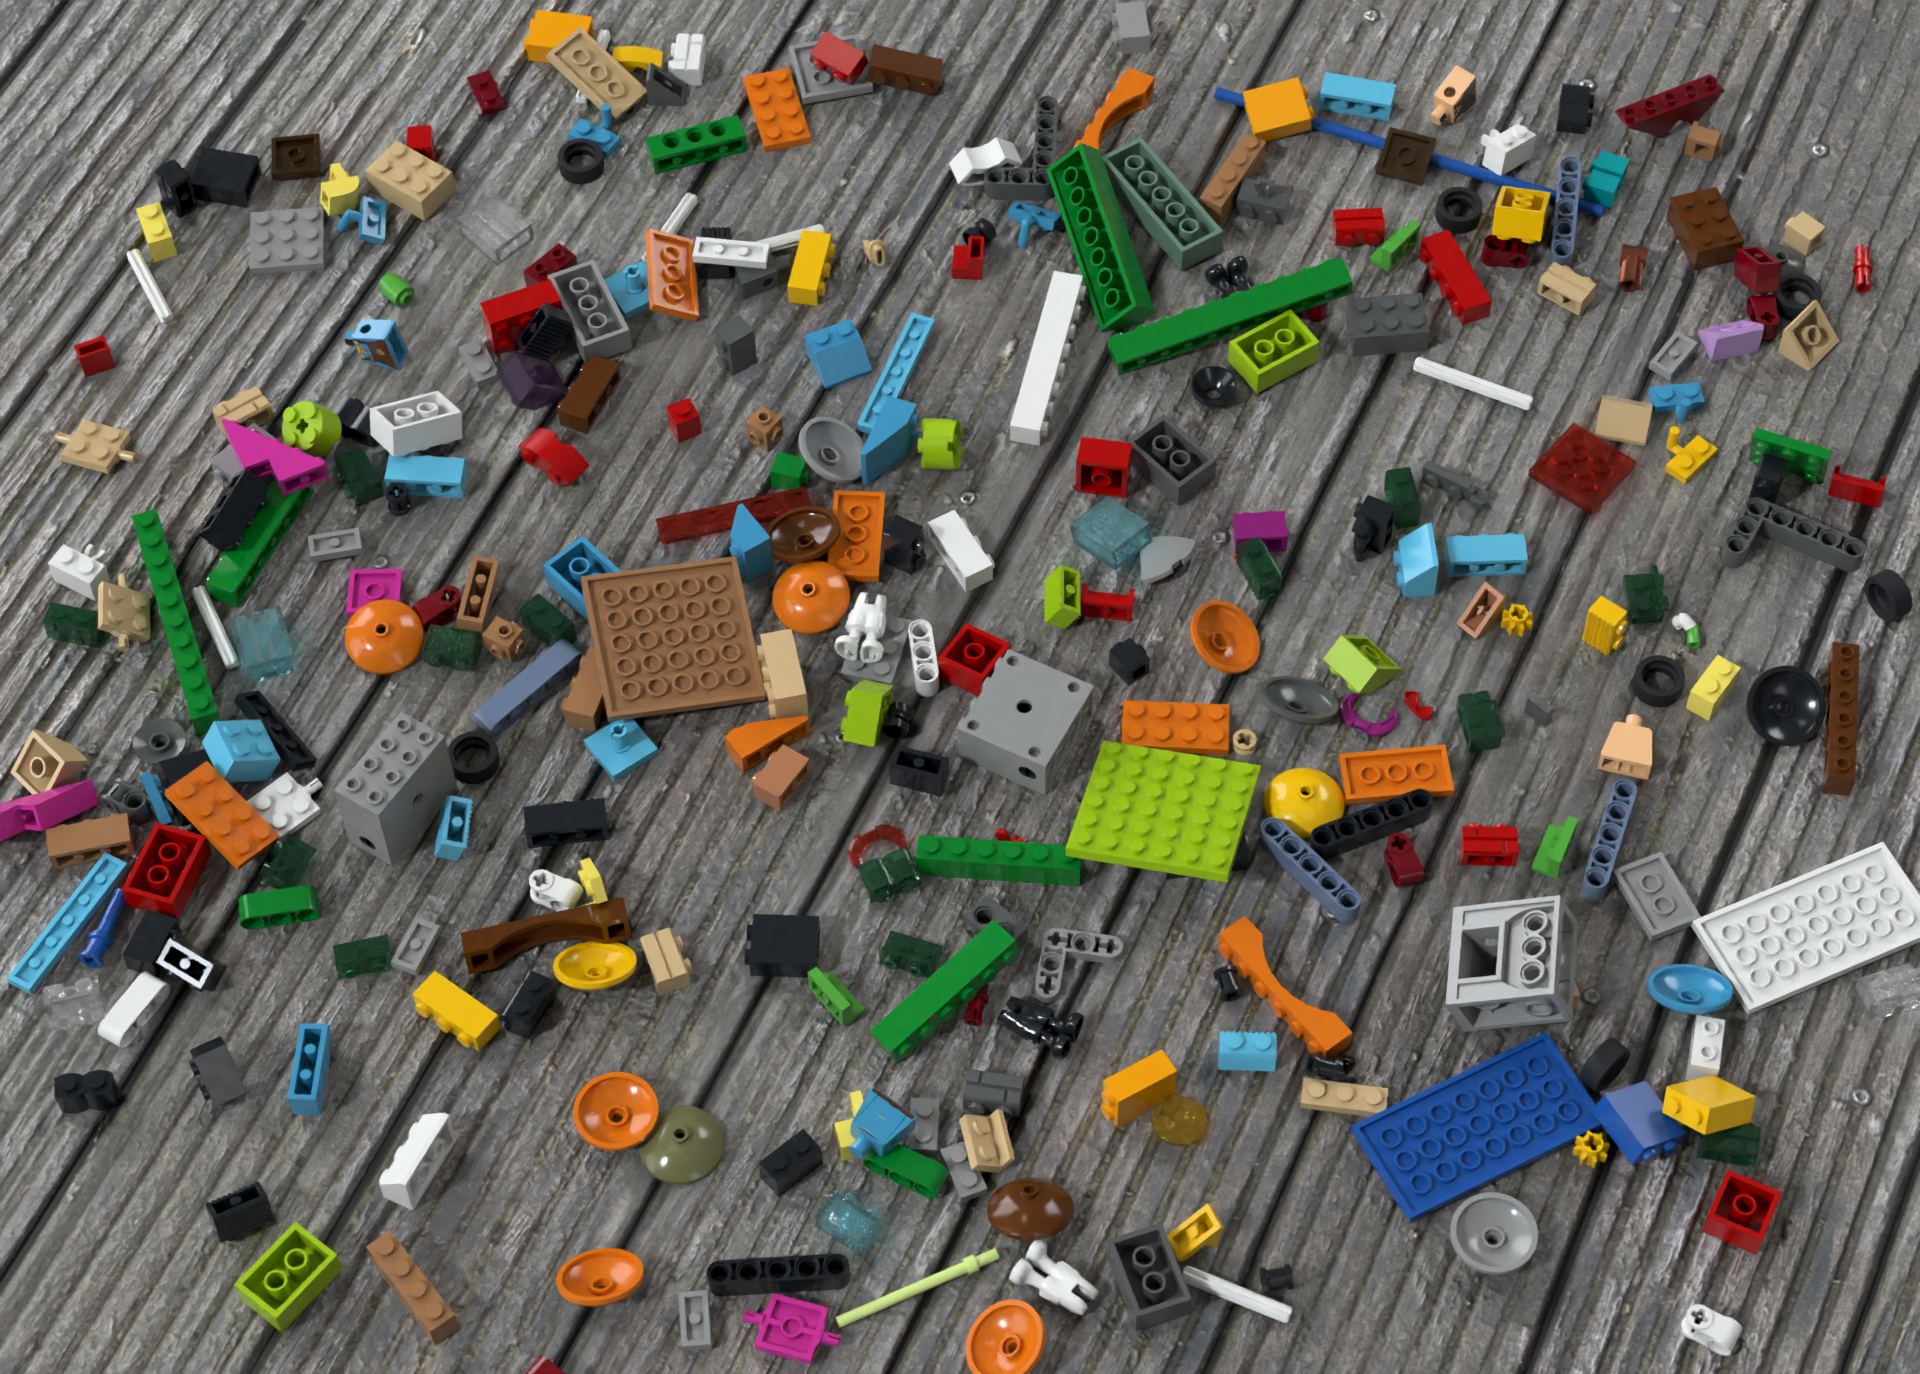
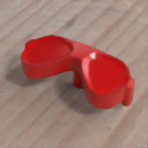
M1406 690L1404 695L1405 704L1419 719L1429 721L1433 716V708L1419 706L1418 692Z
M998 828L995 832V836L999 841L1028 843L1023 838L1018 839L1019 836L1017 834H1014L1011 839L1003 828Z

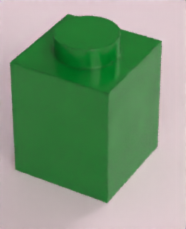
M778 452L770 470L771 486L801 493L804 484L809 483L811 470L808 469V464L804 458Z

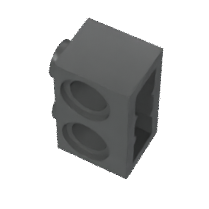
M988 895L965 916V930L971 939L995 920L1016 940L1019 948L1028 941V926ZM986 920L989 921V923L982 924L980 923V921Z

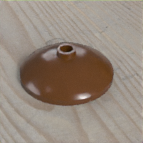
M805 506L781 514L770 523L765 532L771 538L772 557L788 563H803L817 559L827 553L838 541L841 527L837 516L830 510L817 506Z
M1037 1177L1020 1178L1004 1184L991 1195L987 1204V1216L992 1227L1004 1236L1023 1241L1041 1240L1058 1234L1069 1225L1074 1214L1073 1199L1069 1192L1053 1181Z

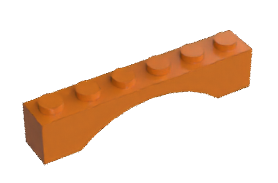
M1128 68L1124 76L1121 75L1118 78L1116 88L1113 92L1110 91L1108 93L1104 106L1098 108L1094 121L1086 126L1084 136L1081 140L1078 139L1074 148L1083 143L1099 150L1105 134L1113 125L1122 118L1145 108L1154 94L1155 77Z
M1243 916L1219 933L1218 950L1225 959L1232 961L1238 974L1244 979L1247 978L1252 983L1257 995L1260 998H1265L1271 1004L1275 1015L1279 1018L1282 1017L1289 1024L1291 1032L1297 1038H1302L1307 1044L1310 1053L1315 1052L1321 1057L1332 1058L1351 1046L1353 1032L1334 1012L1320 1010L1307 1005L1292 996L1280 985L1267 964L1263 949V934L1246 916Z

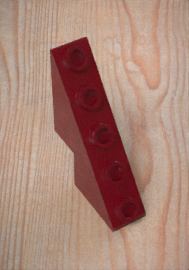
M1709 74L1627 105L1614 112L1627 128L1664 138L1679 120L1691 124L1694 121L1698 122L1725 90L1718 83V80Z

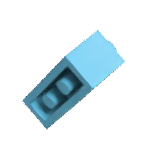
M1325 72L1320 91L1319 109L1389 121L1395 98L1396 84Z
M389 454L384 480L386 488L393 483L404 484L408 489V495L464 498L468 471L464 458L433 457L430 455L393 457Z
M1524 534L1455 535L1453 537H1446L1444 555L1447 577L1524 575L1526 572L1528 557Z

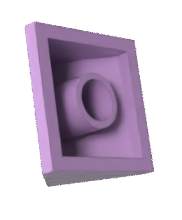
M1740 320L1698 330V335L1712 362L1758 351L1764 326L1761 323Z

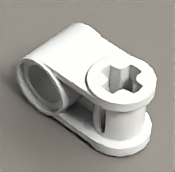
M536 870L529 877L531 899L535 903L551 908L556 912L574 908L583 893V888L577 882L565 879L547 870Z
M1696 1304L1688 1309L1686 1317L1682 1321L1681 1329L1689 1339L1710 1348L1717 1354L1729 1356L1740 1336L1742 1326L1730 1317L1723 1316L1704 1305ZM1698 1320L1700 1324L1698 1325L1694 1321Z

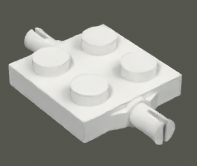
M287 772L246 802L277 832L280 837L276 843L280 844L321 814L319 806L312 800L311 795L322 788L323 785L318 778H315L303 787Z

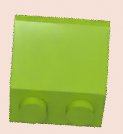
M1341 635L1323 659L1330 665V671L1348 682L1347 687L1356 694L1373 693L1402 670L1367 636Z

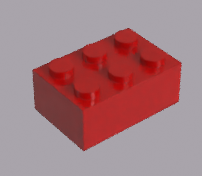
M551 279L480 303L486 336L495 355L519 348L518 338L544 302L562 309L561 300Z
M156 822L122 888L127 905L146 911V909L179 920L212 853L206 836Z

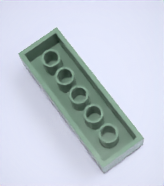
M1142 137L1102 156L1114 193L1181 271L1222 251L1223 230Z

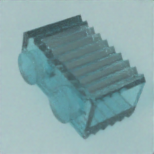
M834 1190L830 1198L827 1199L826 1203L823 1204L815 1215L818 1228H821L837 1241H840L841 1244L849 1247L850 1250L858 1253L859 1256L864 1255L883 1231V1223L879 1213L872 1208L864 1209L858 1205L857 1199L847 1192L842 1194Z

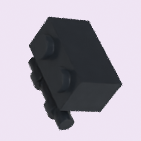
M1367 495L1363 504L1358 503L1353 515L1356 520L1352 527V532L1355 533L1353 554L1356 561H1364L1370 550L1381 555L1383 554L1392 537L1396 505Z

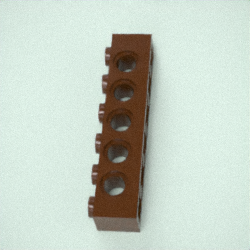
M1833 642L1827 658L1822 793L1850 796L1855 782L1860 645Z

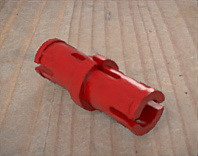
M1858 245L1854 249L1855 263L1853 273L1855 274V290L1859 293L1860 285H1862V293L1871 290L1870 274L1873 271V265L1870 263L1871 249L1868 245L1865 246V253H1863V245Z

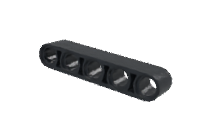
M1415 789L1318 826L1311 832L1309 847L1323 860H1328L1388 837L1393 833L1422 824L1430 818L1433 797L1425 789ZM1318 842H1324V843H1326V844H1325V845H1321V844H1318Z
M837 1253L714 1261L708 1266L706 1275L711 1293L721 1297L839 1290L846 1287L850 1282V1266L848 1259L842 1254ZM837 1268L843 1270L838 1275L830 1273L833 1269ZM806 1270L814 1272L811 1276L801 1275ZM776 1272L785 1273L781 1278L772 1277ZM746 1274L756 1275V1277L751 1280H746L743 1278ZM720 1275L727 1277L724 1281L720 1282L714 1280L715 1277Z

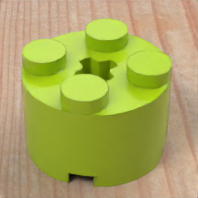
M301 401L292 407L286 408L283 413V443L292 448H299L306 454L316 457L325 456L333 450L330 448L335 442L338 443L341 437V420L328 407L310 401Z
M923 418V438L918 439V453H923L921 458L922 469H959L963 453V447H960V438H963L961 421L955 419Z

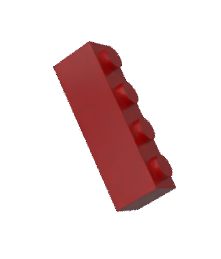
M1446 230L1422 238L1421 249L1418 251L1419 258L1422 263L1427 265L1431 279L1439 285L1442 297L1448 300L1454 317H1458L1462 325L1489 317L1492 300L1450 231Z

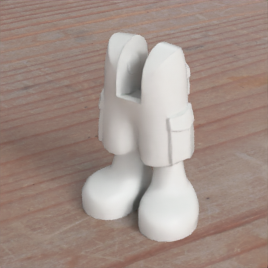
M867 592L859 594L845 626L846 630L850 633L849 636H840L835 641L834 648L840 656L855 661L859 651L860 638L866 635V639L861 645L860 659L864 663H873L881 659L884 648L877 639L882 637L885 631L886 596L878 594L873 605L868 604Z
M1045 1239L1033 1241L1027 1251L1025 1260L1022 1258L1017 1262L1010 1274L1009 1280L1014 1284H1029L1039 1288V1296L1050 1301L1052 1304L1061 1305L1071 1313L1083 1315L1088 1307L1082 1299L1072 1293V1290L1090 1301H1094L1099 1291L1066 1262L1061 1261L1055 1264L1047 1256L1048 1245ZM1033 1267L1047 1273L1050 1276L1044 1278L1043 1276L1038 1274L1033 1269Z

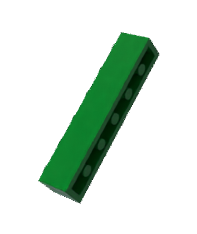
M273 477L270 489L266 494L268 499L254 513L255 520L248 529H244L241 534L243 540L237 548H231L224 552L215 570L209 573L206 585L210 598L238 608L314 492L312 486L283 496Z
M918 835L916 852L917 875L1080 887L1082 859L1066 856V845Z
M993 920L870 1030L875 1042L896 1063L909 1057L917 1045L923 1040L929 1039L934 1034L936 1028L944 1021L950 1020L964 1003L973 1000L977 992L984 985L993 982L1004 967L1016 961L1021 953L1016 940Z

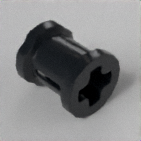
M402 483L390 484L385 490V497L389 501V512L395 516L406 515L411 509V502L407 498V487Z
M1233 965L1220 967L1213 973L1214 979L1218 981L1221 990L1219 997L1223 1002H1232L1244 995V989L1242 986H1239L1236 976L1238 974L1237 969Z
M1289 1263L1284 1264L1281 1268L1268 1270L1265 1267L1260 1268V1281L1264 1294H1268L1270 1290L1294 1289L1293 1275Z

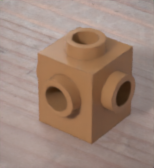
M760 406L755 413L753 412L748 416L746 420L748 441L768 452L783 436L782 417L777 412L768 410L763 406Z
M498 616L482 634L485 650L498 659L503 658L512 662L517 655L524 651L526 646L522 627L515 622H508Z

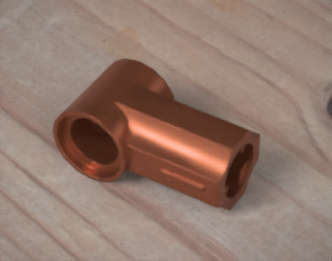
M1622 245L1618 287H1621L1625 292L1640 290L1647 247Z

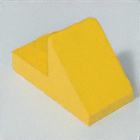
M1207 1203L1170 1232L1167 1237L1177 1260L1185 1262L1205 1245L1218 1246L1224 1227L1211 1204Z

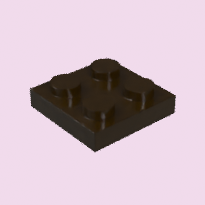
M1390 127L1376 174L1423 186L1436 147L1437 138Z
M319 133L271 138V171L273 180L321 176V139Z

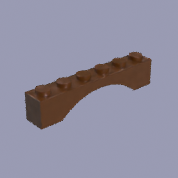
M623 897L599 904H589L460 933L469 974L496 969L516 954L549 942L586 940L609 944L632 938Z

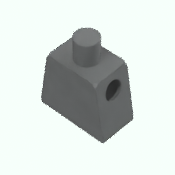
M771 250L766 269L731 266L742 300L776 288L779 285L778 272L790 270L787 255L773 258Z

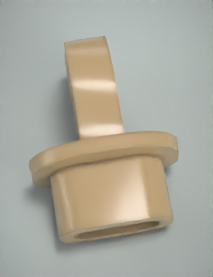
M878 239L873 241L862 240L863 250L868 259L877 266L884 265L887 257L885 243Z

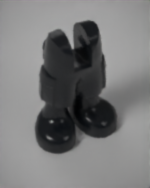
M1244 256L1233 258L1228 263L1226 270L1222 264L1218 263L1209 267L1205 272L1207 282L1222 292L1221 299L1228 297L1234 292H1243L1255 286L1252 281L1245 280L1244 278L1249 266Z
M1013 996L1006 1002L1007 1007L1011 1011L1002 1010L997 1018L1002 1025L1007 1027L1008 1030L1017 1033L1022 1039L1034 1045L1042 1042L1052 1050V1055L1060 1060H1063L1070 1052L1071 1042H1076L1084 1022V1015L1078 1012L1072 1013L1067 1020H1061L1054 1017V1010ZM1051 1029L1059 1035H1052L1046 1032L1045 1030Z

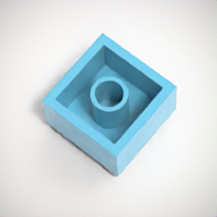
M261 720L214 721L202 742L215 770L227 782L268 781L281 760Z

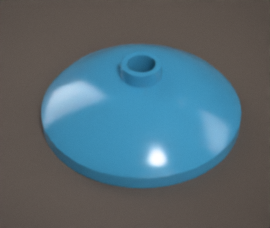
M1673 964L1664 966L1652 972L1648 978L1647 988L1650 995L1660 1005L1680 1014L1703 1015L1716 1012L1727 1006L1733 996V986L1725 976L1712 969L1698 965Z

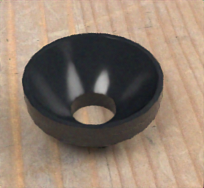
M1209 366L1200 369L1194 374L1191 380V391L1194 398L1202 405L1221 407L1231 402L1237 391V381L1229 370L1219 366ZM1213 390L1219 392L1221 396L1211 399L1206 394Z

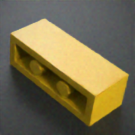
M802 230L787 286L789 302L818 306L820 296L824 297L826 282L824 280L825 277L829 278L831 263L829 261L834 259L836 245L832 244L831 234Z
M436 971L413 993L416 1011L425 1018L429 1016L435 1020L437 1026L444 1032H452L457 1036L458 1041L467 1048L471 1046L479 1052L501 1029L498 1015Z

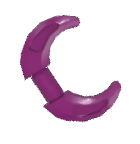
M1350 694L1341 702L1339 709L1340 717L1349 728L1353 726L1366 732L1368 736L1379 737L1390 733L1396 727L1398 715L1395 709H1391L1390 716L1386 720L1371 724L1358 718L1352 709V704L1358 698V694Z

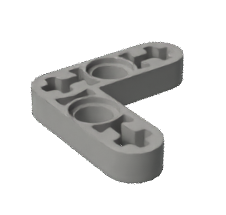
M1062 928L1049 929L1045 933L1042 942L1035 982L1036 999L1043 1004H1052L1058 1000L1066 958L1114 964L1123 955V943L1118 937ZM1054 938L1059 939L1057 946L1052 945ZM1068 939L1071 940V948H1067ZM1079 941H1087L1091 947L1086 951H1080L1075 945ZM1095 943L1099 944L1098 952H1095ZM1109 946L1114 947L1112 953H1107ZM1048 961H1055L1059 964V968L1055 971H1048L1044 968V964ZM1046 979L1051 980L1049 994H1044Z

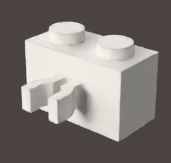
M1520 124L1514 125L1501 134L1497 130L1492 129L1490 136L1484 134L1481 138L1480 143L1486 146L1482 165L1499 176L1511 171L1532 158L1536 134Z
M63 544L48 562L54 581L97 601L99 584L102 581L111 583L106 566L102 564L107 559L106 552L101 549L97 555L92 556L96 552L92 544L86 547L84 554Z

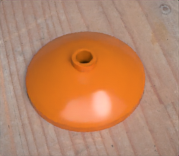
M814 560L798 563L787 569L776 582L772 596L773 608L780 622L788 629L804 635L820 634L835 627L847 613L850 604L849 585L844 575L829 563ZM807 588L813 589L811 593H804Z
M390 599L376 600L362 606L351 617L345 631V645L350 658L361 669L378 675L393 674L407 668L418 657L424 642L423 626L416 612L408 605ZM386 628L384 633H377L378 629Z
M1212 600L1202 604L1194 612L1190 623L1191 638L1199 655L1210 666L1224 673L1238 674L1245 672L1255 664L1260 652L1258 632L1251 619L1240 608L1226 601Z
M626 1072L605 1073L590 1080L578 1093L573 1106L574 1123L581 1137L590 1145L607 1151L626 1150L643 1142L655 1128L659 1116L658 1100L652 1087L642 1078ZM615 1118H622L621 1122H613Z
M616 1248L590 1250L571 1258L560 1268L556 1277L557 1289L562 1297L574 1304L586 1307L607 1306L627 1298L640 1286L644 1278V1268L641 1260L629 1251Z
M1014 1299L997 1302L984 1310L973 1323L966 1341V1359L973 1374H1028L1040 1359L1045 1345V1326L1040 1314L1029 1304Z

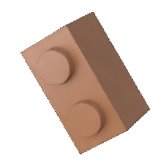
M783 744L777 752L774 751L770 755L767 765L763 770L757 771L752 779L754 797L781 811L810 775V759Z

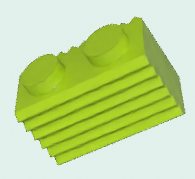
M1060 565L1043 581L1045 583L1043 585L1045 587V593L1043 594L1045 596L1043 598L1045 600V610L1043 611L1045 614L1043 616L1045 617V623L1067 629V626L1073 623L1072 621L1081 616L1080 571Z

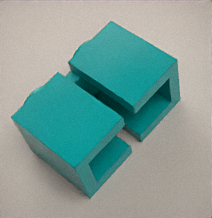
M1601 151L1598 160L1593 159L1591 163L1590 177L1585 176L1581 189L1585 190L1584 199L1605 205V208L1611 209L1618 195V190H1620L1626 177L1629 159Z

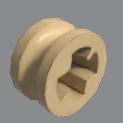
M1248 729L1238 730L1233 736L1232 748L1234 752L1240 756L1253 754L1256 750L1257 737ZM1240 740H1243L1244 742H1249V745L1246 746L1244 743L1240 744Z

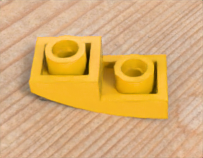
M620 46L614 47L612 57L628 72L633 73L636 66L647 70L648 64L651 62L661 68L663 52L646 47Z

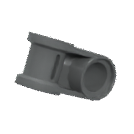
M116 778L113 781V787L106 794H102L99 797L100 803L107 810L115 814L127 813L129 820L134 824H144L152 817L153 812L145 793L121 778Z

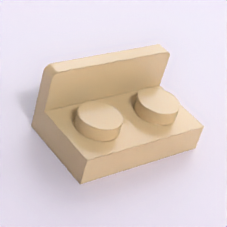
M995 1110L989 1117L965 1114L959 1119L971 1170L1000 1173L1014 1161V1151L1011 1146L1003 1110Z

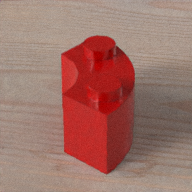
M545 428L537 429L518 448L522 452L521 456L524 461L532 467H537L544 471L551 482L557 486L569 485L590 467L583 456L570 443L564 445L556 439L558 434Z

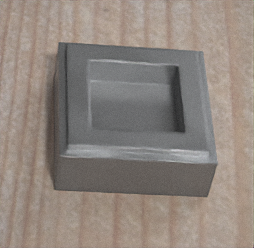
M1533 692L1527 698L1525 713L1545 728L1551 723L1554 707Z

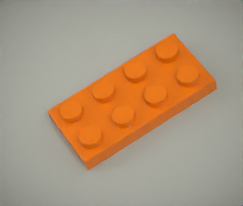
M789 68L743 77L744 87L765 153L811 143V136Z
M649 228L645 233L650 311L695 322L699 317L695 262H693L692 258L694 240Z
M834 490L832 512L839 520L841 533L836 544L829 550L828 563L836 567L847 581L879 582L886 501L885 492Z
M1123 700L1121 743L1187 754L1228 755L1230 705Z
M1446 745L1339 754L1338 761L1346 805L1384 802L1415 789H1425L1431 793L1432 797L1453 796L1454 794Z
M208 761L201 764L165 791L164 795L206 836L207 840L237 871L279 840L280 836Z

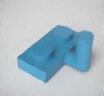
M604 103L601 106L603 122L599 126L581 118L567 134L568 140L586 138L597 142L602 148L603 156L608 159L621 144V137L608 131L613 125L610 104Z
M363 196L360 201V212L351 209L346 210L336 229L343 233L352 220L359 222L358 239L382 246L385 241L387 203Z
M1016 201L1009 207L1007 217L1021 224L1018 246L1026 248L1031 225H1035L1043 231H1053L1060 224L1062 215Z
M1699 382L1649 387L1648 395L1651 404H1653V412L1675 411L1677 420L1681 423L1687 420L1689 409L1704 407L1705 401Z
M150 771L139 775L159 823L165 825L172 822L170 815H173L174 812L169 800L163 801L167 797L164 795L163 786L158 775L152 776Z

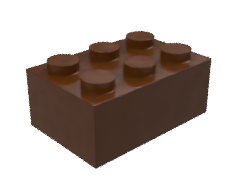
M1717 187L1670 197L1666 217L1693 271L1736 260L1737 248H1743L1744 240Z

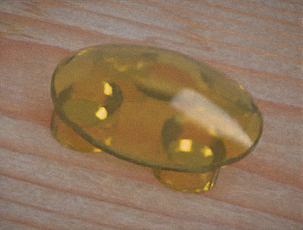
M1168 1094L1154 1108L1151 1116V1125L1155 1134L1163 1142L1179 1147L1189 1146L1198 1142L1205 1135L1208 1127L1207 1110L1204 1105L1190 1098Z

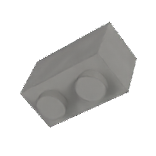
M1144 1L1116 3V12L1112 13L1111 17L1112 27H1117L1115 43L1120 45L1121 54L1150 52V32Z

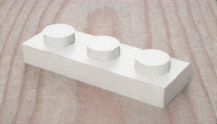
M696 237L692 258L693 262L766 269L770 244Z

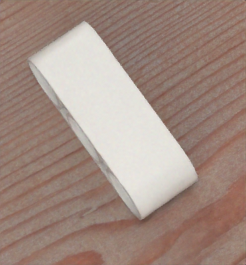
M918 619L914 620L908 629L913 675L917 693L924 697L934 696L939 690V670L931 624L926 620Z
M147 971L141 973L103 1018L98 1027V1035L120 1048L127 1047L165 1002L170 993V985Z

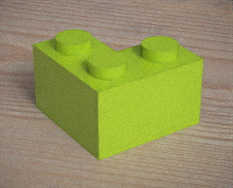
M863 679L856 686L854 685L851 691L847 692L845 706L848 707L847 717H843L841 723V732H844L843 741L871 747L879 743L883 718L887 714L892 699L893 685Z

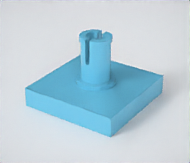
M644 260L635 265H629L625 270L604 279L621 314L626 320L650 308L647 264Z
M633 718L614 721L584 739L585 747L614 782L659 754L658 748Z

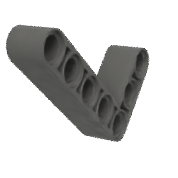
M1043 96L1037 101L1033 168L991 167L987 169L984 173V193L988 198L994 200L1047 201L1053 197L1054 191L1046 169L1056 162L1058 101L1056 98Z
M1756 497L1746 502L1728 534L1721 555V561L1729 568L1742 566L1758 536L1761 535L1841 570L1855 572L1861 567L1866 547L1857 538Z

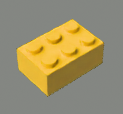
M1502 186L1495 205L1491 235H1497V238L1502 240L1519 238L1525 243L1541 242L1547 221L1551 192Z

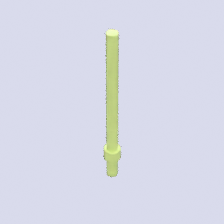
M994 1248L975 1257L972 1254L963 1258L962 1262L841 1314L835 1317L839 1328L844 1327L965 1273L971 1275L979 1271V1267L998 1260L997 1250Z

